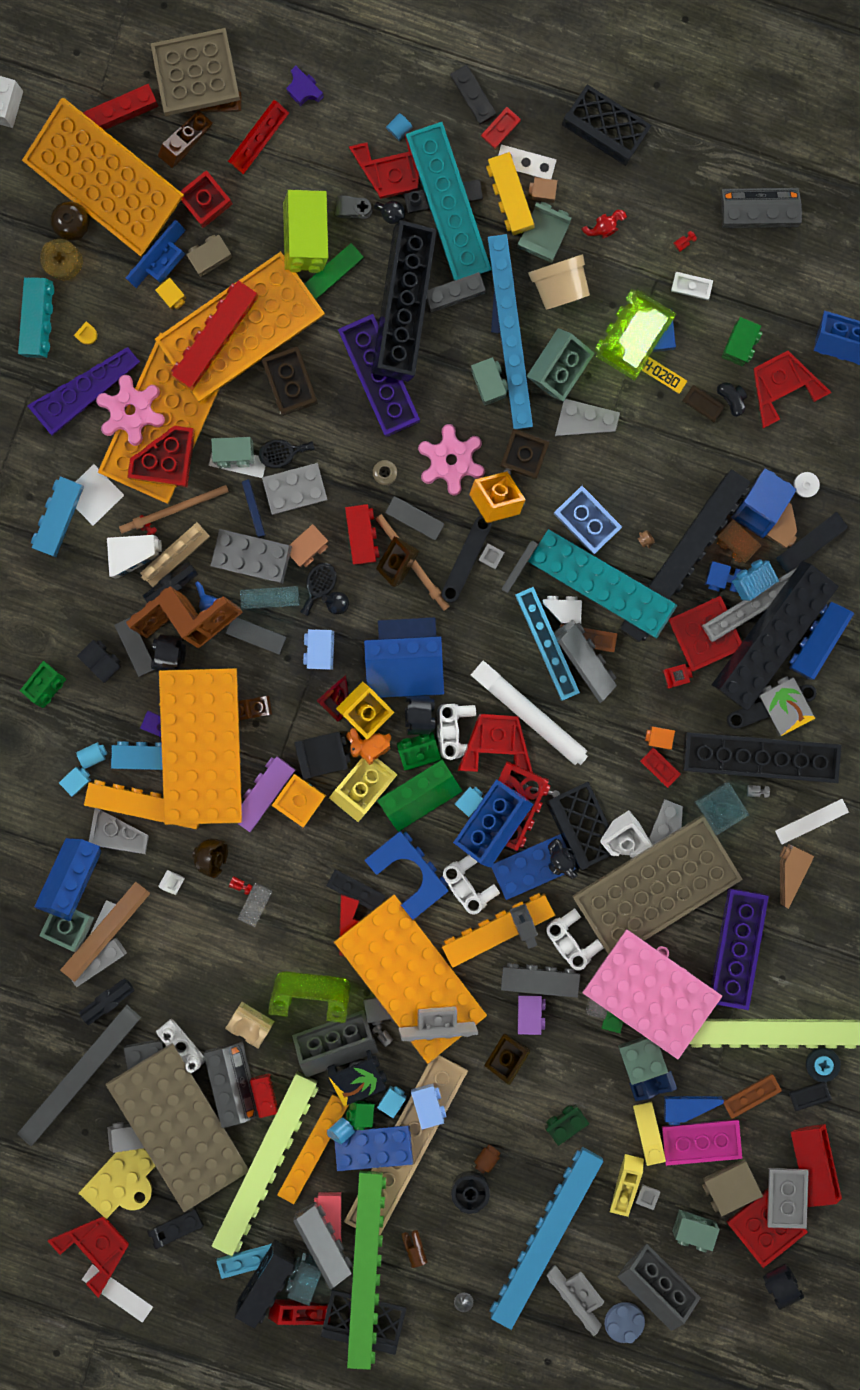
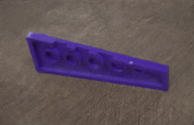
M127 347L104 360V362L92 367L89 371L75 377L70 382L61 385L58 389L30 403L28 408L53 436L92 404L99 394L105 393L119 381L122 375H127L141 362Z

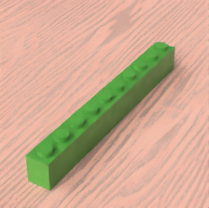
M360 1170L347 1363V1368L370 1370L371 1364H375V1352H372V1344H376L377 1333L373 1332V1325H377L378 1313H374V1307L379 1304V1294L375 1293L376 1286H380V1274H377V1266L381 1267V1255H378V1247H382L383 1235H379V1228H383L384 1216H380V1210L385 1207V1197H382L381 1194L382 1189H386V1177H383V1172Z

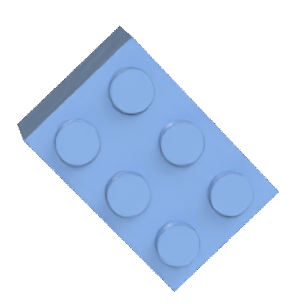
M583 486L554 512V515L593 555L622 528Z
M308 629V634H304V645L308 646L307 653H304L303 664L307 665V669L333 670L334 631Z

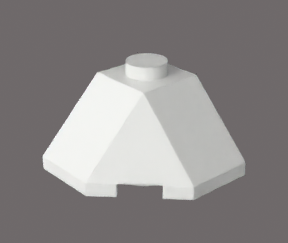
M629 810L612 821L600 840L611 856H619L621 854L630 855V857L634 858L653 846L640 823Z

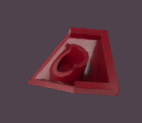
M346 675L317 700L337 722L343 716L336 708L349 696Z

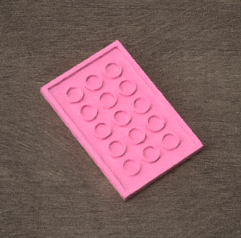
M627 929L582 992L676 1059L680 1058L722 998L721 994Z

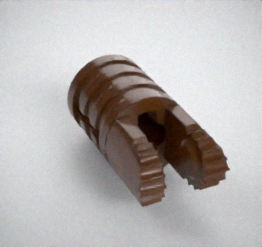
M418 1230L412 1232L414 1245L407 1232L402 1233L411 1268L428 1263Z

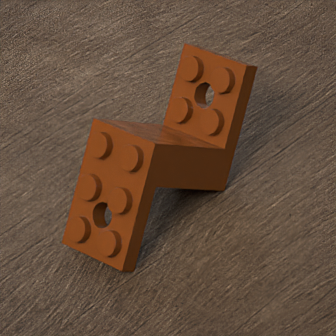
M170 586L164 589L154 600L149 601L142 610L133 614L126 623L130 629L148 638L170 620L184 640L200 648L243 612L239 606L223 596L215 600L213 605L207 610L198 614L188 598Z

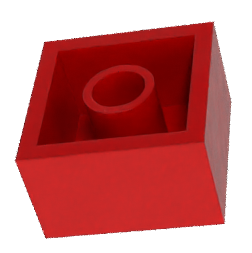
M207 170L180 191L184 194L181 202L202 228L206 227L233 205L230 198Z

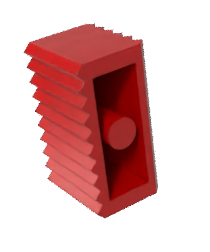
M269 1073L252 1077L250 1080L259 1118L275 1115L279 1109L277 1107L278 1104H276L277 1100H275L273 1085H271L272 1078H270Z

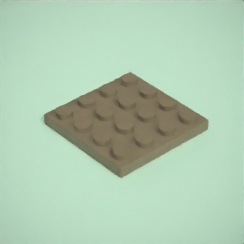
M226 28L151 43L165 116L240 100Z

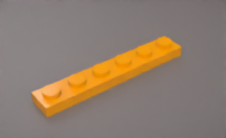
M332 1094L277 1194L292 1204L296 1202L330 1140L327 1130L342 1118L348 1105L343 1106L337 1095Z

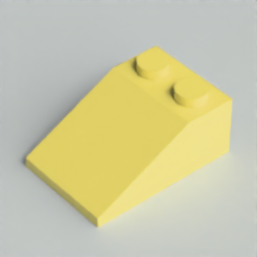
M361 758L329 799L359 822L395 779L397 774L378 758L371 765Z

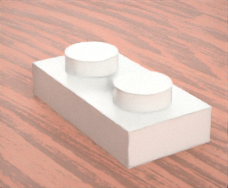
M676 272L671 292L709 300L713 280Z

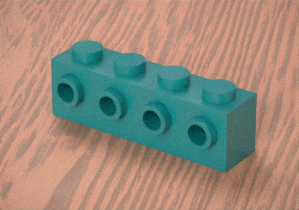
M24 277L18 354L24 357L47 358L50 350L49 333L52 328L50 317L53 312L52 295L54 294L53 281L46 278Z

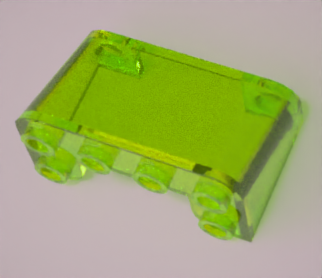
M639 288L630 290L625 298L627 301L625 307L620 306L615 314L618 317L615 323L610 322L605 330L608 333L604 340L600 339L595 346V351H597L595 357L634 381L642 371L646 360L661 336L667 331L677 313Z
M280 972L275 977L268 1014L288 1016L292 997L328 1001L326 1021L346 1023L351 990L350 983L347 979L340 977Z

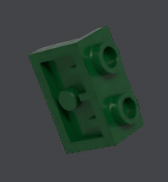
M570 1104L562 1110L561 1115L548 1119L545 1129L559 1146L589 1125V1122L576 1104L574 1106Z

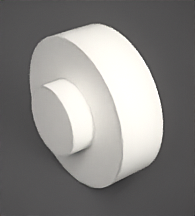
M801 473L794 480V488L797 489L796 493L801 497H811L819 490V480L813 473Z

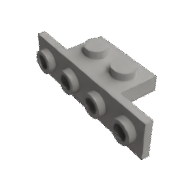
M456 1006L418 1009L417 1026L398 1028L401 1040L409 1042L419 1039L432 1040L434 1038L478 1035L475 1022L457 1023Z
M556 1265L552 1266L546 1275L550 1283L556 1287L561 1297L570 1305L574 1314L584 1323L585 1328L595 1336L602 1324L592 1311L602 1306L604 1300L581 1271L566 1279Z

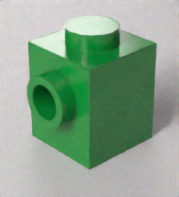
M356 1101L349 1104V1110L346 1113L347 1121L356 1130H365V1127H372L375 1104L369 1101Z

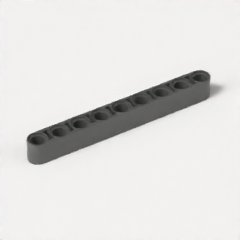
M126 1005L17 1135L32 1146L135 1026L141 1016Z

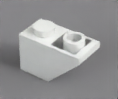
M547 596V599H543V605L561 624H567L571 620L575 624H581L582 600H578V597L566 596V600H558V596Z

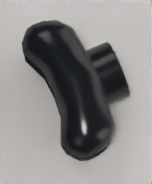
M728 382L720 384L717 387V393L727 401L731 414L736 417L742 415L746 408L743 402L747 398L745 390L740 385L734 388Z

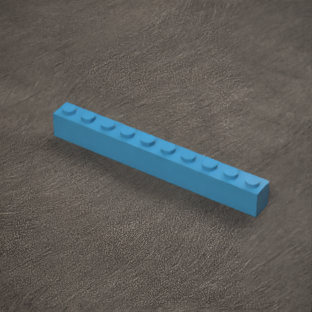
M507 234L488 237V247L513 429L533 428L508 238Z
M584 1147L580 1151L577 1150L575 1152L571 1168L567 1167L563 1174L565 1178L563 1183L557 1185L553 1201L549 1200L545 1207V1216L539 1218L535 1226L537 1228L535 1234H531L526 1242L528 1245L527 1249L519 1254L517 1259L519 1263L516 1269H511L508 1275L509 1282L507 1285L503 1284L499 1291L500 1298L498 1302L494 1301L490 1308L491 1319L511 1330L603 1163L602 1157Z

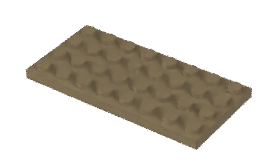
M701 815L572 895L609 955L626 929L645 941L743 879L704 815Z
M173 1043L106 1083L107 1088L183 1212H186L249 1171L227 1132L221 1127L218 1117L192 1074L186 1070V1064Z

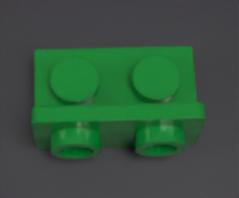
M43 661L20 689V692L34 704L44 708L50 703L55 693L62 688L66 678Z
M433 732L413 738H405L396 743L404 770L441 760Z

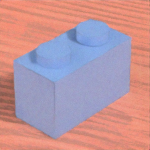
M434 1083L411 1089L421 1129L443 1124L444 1118L447 1116L444 1106L440 1107L438 1099H441L439 1088H435Z

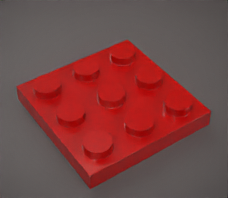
M721 596L668 620L683 655L690 666L691 672L735 653L742 643L736 628L713 642L710 641L702 628V625L727 611Z
M768 1189L762 1193L763 1197L749 1203L726 1221L763 1268L808 1233L806 1229L769 1228L767 1226Z

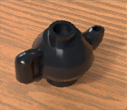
M554 839L548 845L551 855L548 865L549 869L556 875L564 873L567 877L574 879L578 876L573 870L576 865V854L571 848H563L559 839Z

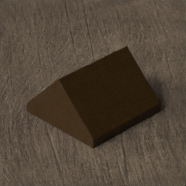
M394 536L376 569L391 586L396 587L402 584L420 551Z
M503 1034L484 1066L510 1085L529 1055L530 1050L507 1034Z

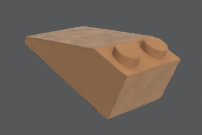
M790 844L787 847L784 846L779 855L781 857L780 904L788 909L814 858L813 855Z

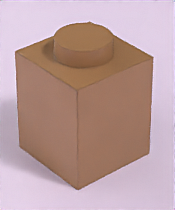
M535 177L534 183L530 182L528 194H532L531 200L554 203L558 180Z

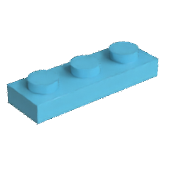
M271 1244L235 1253L233 1256L228 1255L217 1258L216 1262L221 1279L256 1270Z

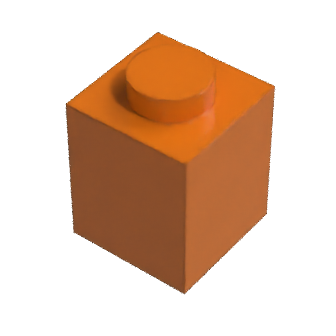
M651 726L650 730L647 729L645 741H648L647 745L672 750L675 731Z

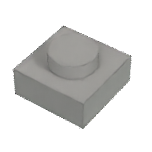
M487 544L479 561L496 569L505 552Z
M642 1184L635 1203L654 1210L660 1191Z

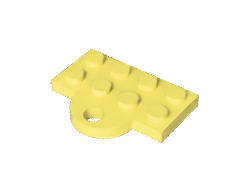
M145 1148L116 1152L84 1186L79 1194L106 1219L119 1205L127 1210L141 1209L149 1202L152 1196V1184L147 1175L155 1165ZM142 1192L145 1195V1200L142 1202L137 1201L135 1194Z

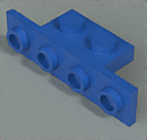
M174 220L167 227V230L156 240L150 250L126 277L135 288L141 284L148 274L162 283L185 256V253L174 245L186 231L178 221Z

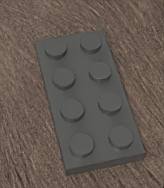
M219 529L211 566L283 584L292 546Z

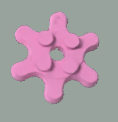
M122 375L119 378L120 391L117 395L110 396L106 393H101L97 396V404L108 409L110 412V418L107 422L103 423L101 431L104 435L111 436L117 430H125L128 433L129 443L133 446H138L142 443L141 430L145 425L161 427L165 422L164 416L154 412L151 408V403L159 396L160 390L156 385H149L145 390L137 391L133 387L132 378L129 375ZM128 405H134L136 409L135 413L133 415H127L125 413V407H127Z
M447 424L442 428V441L439 444L434 445L427 441L419 444L418 450L420 454L429 457L431 461L430 467L422 473L421 479L426 484H431L439 478L444 479L448 485V492L456 496L462 490L461 479L464 476L470 475L479 479L485 474L484 467L476 464L472 459L473 453L481 447L482 441L478 436H472L464 442L459 441L456 438L455 427ZM450 454L457 457V462L454 465H449L446 462V457Z

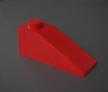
M276 1299L273 1306L269 1309L268 1318L277 1325H324L328 1304Z

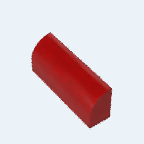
M826 1124L807 1126L792 1131L791 1137L798 1168L808 1170L807 1207L837 1204L842 1199Z

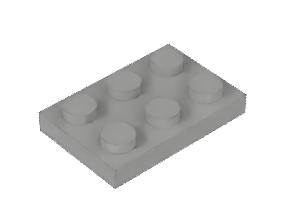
M318 463L262 477L272 515L327 501Z
M769 1168L767 1226L769 1228L807 1229L808 1170Z

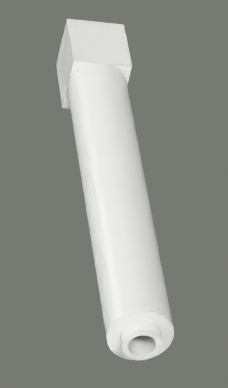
M482 661L473 671L471 676L574 765L577 763L581 765L588 757L586 755L587 750L501 677L486 662Z

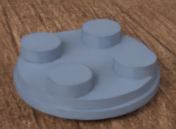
M621 1302L609 1309L604 1324L607 1334L613 1340L620 1343H633L643 1332L645 1319L639 1307L629 1302Z

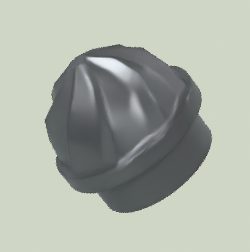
M459 1293L455 1297L454 1305L458 1311L467 1312L473 1307V1298L468 1293Z

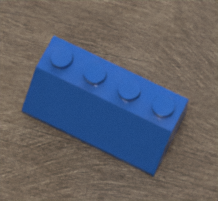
M824 311L815 339L814 351L860 365V321Z
M829 602L819 613L821 614L818 621L814 620L809 628L811 631L809 636H804L799 646L801 649L798 654L794 653L789 661L791 663L789 668L808 680L815 679L854 615L852 611L833 602Z
M496 779L453 843L480 864L491 867L534 804Z
M66 838L34 907L71 921L101 855L100 846L83 839Z

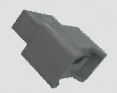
M526 904L510 909L509 911L521 941L526 942L528 949L537 946L535 936L538 934Z

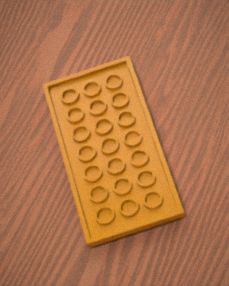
M65 98L60 99L22 159L24 163L71 201L80 204L86 213L140 256H144L184 196L183 193Z
M281 251L239 280L258 294V299L193 391H191L199 403L325 316L324 311L297 273L285 270L284 255ZM229 288L155 338V341L173 366L176 362H181L184 357L182 356L184 350L188 346L191 347L193 345L195 335L199 330L202 331L205 328L206 319L210 315L215 314L218 302L227 297V290Z
M156 342L135 389L143 391L149 385H156L159 388L160 394L152 401L151 408L154 412L162 414L165 422L161 427L145 425L141 430L143 440L138 446H133L129 443L128 433L125 430H117L98 473L169 504L176 486L127 478L130 458L173 426L188 427L195 430L194 448L219 390L199 403L191 390L173 379L171 375L173 373L171 371L173 365ZM128 405L125 413L133 415L136 410L135 406Z
M237 668L159 670L165 825L242 823Z
M394 894L334 941V944L399 1028L417 1026L418 1009L456 1006L457 1023L475 1022V1025L487 1016L415 920H412L403 909L401 902ZM462 1036L434 1038L432 1040L419 1039L411 1041V1044L428 1064Z

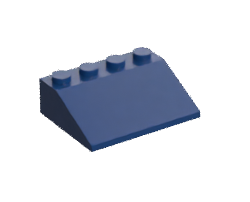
M441 637L364 641L367 685L380 698L444 694Z

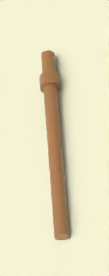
M224 485L145 517L134 518L132 522L119 526L120 532L122 534L135 528L136 530L144 527L143 525L228 493V488Z
M379 515L376 520L389 538L392 540L394 536L398 537L383 515ZM415 560L411 566L429 590L431 598L435 599L443 611H445L450 606L443 599L442 592L438 587L434 586Z

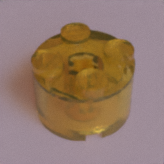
M54 239L44 244L40 255V262L45 272L60 281H67L73 279L80 272L83 265L82 255L71 242L65 239ZM63 256L65 260H62L61 263H59L58 260L61 259V257Z

